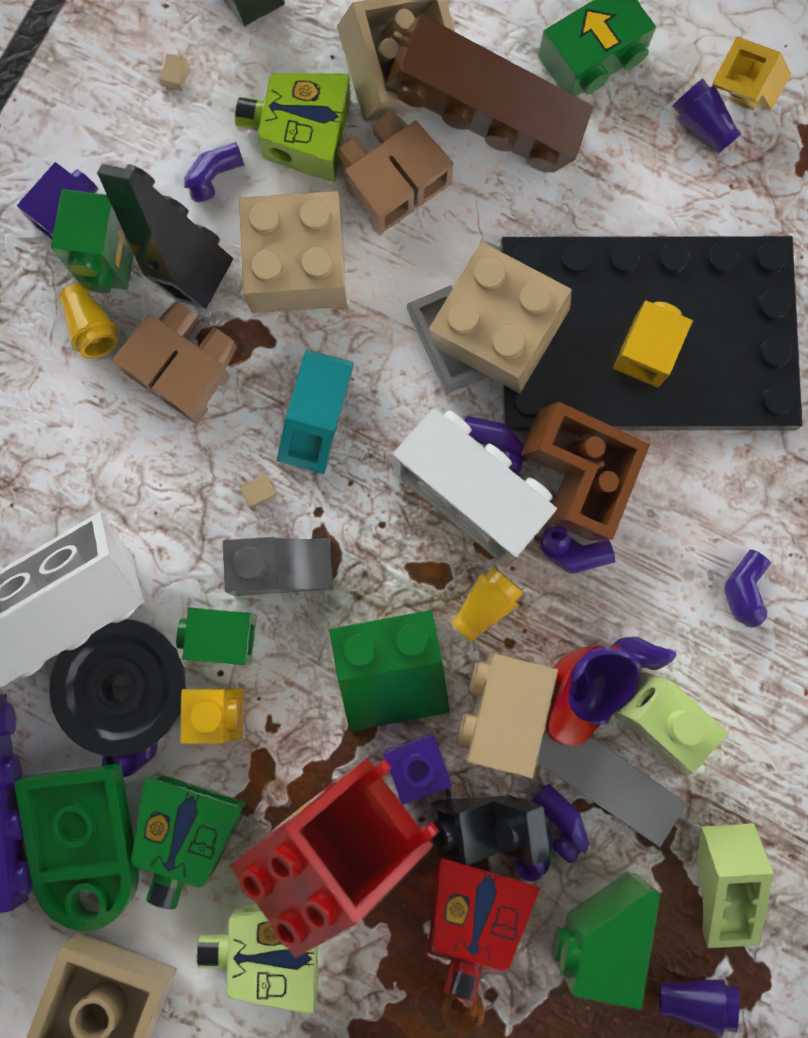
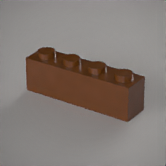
M421 13L404 32L385 84V88L397 93L398 98L403 103L416 108L424 107L442 116V120L450 127L459 130L468 129L484 137L485 142L490 147L500 151H511L527 159L529 166L541 172L554 173L576 160L594 107Z

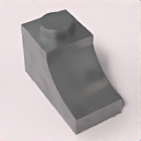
M274 536L222 540L225 592L232 596L334 590L330 538L284 539Z

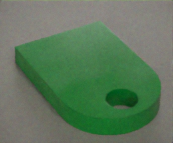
M121 763L26 775L14 781L34 895L43 911L56 923L76 931L97 930L113 922L132 902L139 882V868L131 864L134 837ZM80 890H89L98 897L100 902L99 912H90L82 906L79 899Z

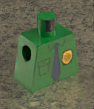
M160 773L146 777L143 784L131 864L134 867L154 873L146 901L160 908L176 909L184 883L203 888L214 874L247 810L249 802Z

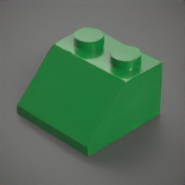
M433 610L329 629L338 684L350 732L450 713Z
M625 872L568 912L565 928L558 927L556 929L552 959L559 962L560 975H563L573 996L641 1010L660 893L637 873Z

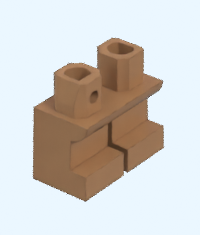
M389 111L374 124L373 135L381 145L370 153L358 138H351L337 149L338 162L346 175L347 191L352 197L357 198L367 212L369 222L379 236L414 211V204L419 208L452 184L453 161L417 120L408 125L394 111Z
M175 301L159 319L149 313L111 360L125 375L158 398L160 397L162 401L198 425L208 410L206 405L218 387L224 385L230 378L225 368L230 363L237 346L230 337L214 327L199 347L187 340L200 323V320L191 310Z

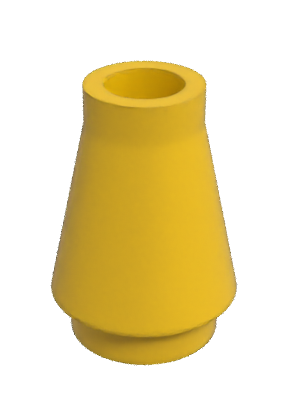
M80 283L71 284L63 288L58 297L63 306L71 347L75 351L80 352L82 357L86 359H97L112 352L118 345V338L116 336L118 333L117 325Z
M493 566L486 575L483 572L480 573L459 613L451 621V624L464 637L474 643L483 632L520 606L516 601L524 592L504 573Z

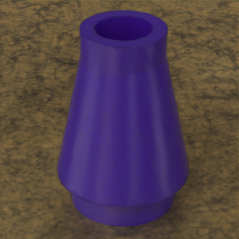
M703 78L672 106L679 114L676 119L712 146L718 154L742 134L735 126L717 88L713 85L710 87Z
M724 979L660 983L659 1016L671 1017L719 1036H723L724 1031L737 1033L740 1013L738 987L725 985Z

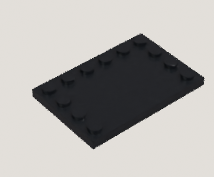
M793 236L502 237L500 252L572 289L570 310L521 393L519 394L502 384L503 424H506L512 431H531L539 409L556 402H561L621 431L797 430L803 426ZM645 300L651 303L665 302L671 304L681 311L682 316L693 320L672 371L659 388L613 369L633 320Z

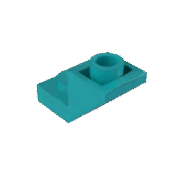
M306 349L285 417L277 462L325 474L337 424L345 404L354 362Z

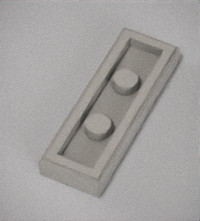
M544 730L537 763L645 838L661 847L688 803L591 736L582 744L566 746L553 741L547 735L546 730Z

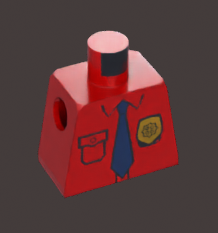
M443 858L440 859L434 870L428 953L450 960L443 993L475 1002L482 970L496 974L508 972L537 900L539 886Z

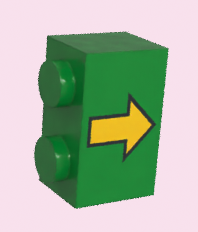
M592 0L543 30L538 57L561 89L574 96L582 92L591 94L602 87L613 73L623 67L625 70H630L646 58L656 25L638 0Z
M61 189L51 249L81 286L87 290L97 293H110L111 288L128 290L134 254L107 195Z

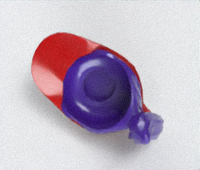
M625 637L618 639L609 647L601 645L586 646L565 655L552 667L558 669L545 724L547 735L553 741L566 746H576L584 743L601 725L609 723L611 716L633 698L642 668L659 670L675 659L676 652L656 646L639 637Z

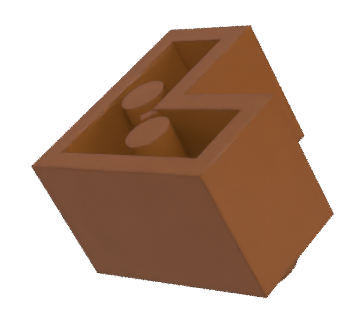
M556 402L539 409L521 456L565 475L553 503L558 509L547 522L561 526L567 531L590 541L613 540L650 444L561 402Z

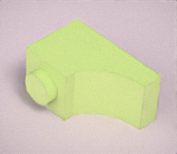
M754 823L701 826L696 863L701 879L703 897L702 932L707 948L760 945L774 873Z

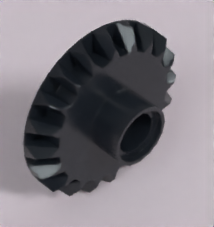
M125 619L117 623L111 622L92 633L81 646L73 650H63L58 655L52 669L49 685L52 711L63 732L74 743L85 750L104 756H127L138 753L155 745L172 730V726L181 714L182 689H187L185 681L186 669L181 662L178 650L166 638L165 634L148 624L135 620ZM122 672L128 675L132 681L131 694L124 701L117 699L112 691L114 679Z

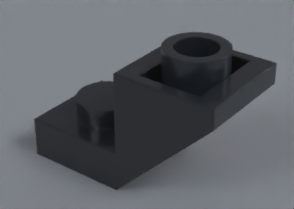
M511 795L445 799L430 803L433 823L439 830L432 840L437 848V853L464 865H470L498 853L506 854L533 866L550 859L544 808L541 805Z

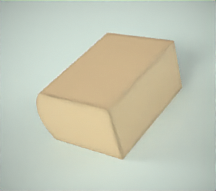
M167 54L159 79L160 85L183 91L190 66L188 59Z
M267 474L240 486L250 509L278 497Z

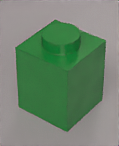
M188 607L187 618L179 620L176 634V646L178 649H183L182 660L252 666L257 615L246 612Z

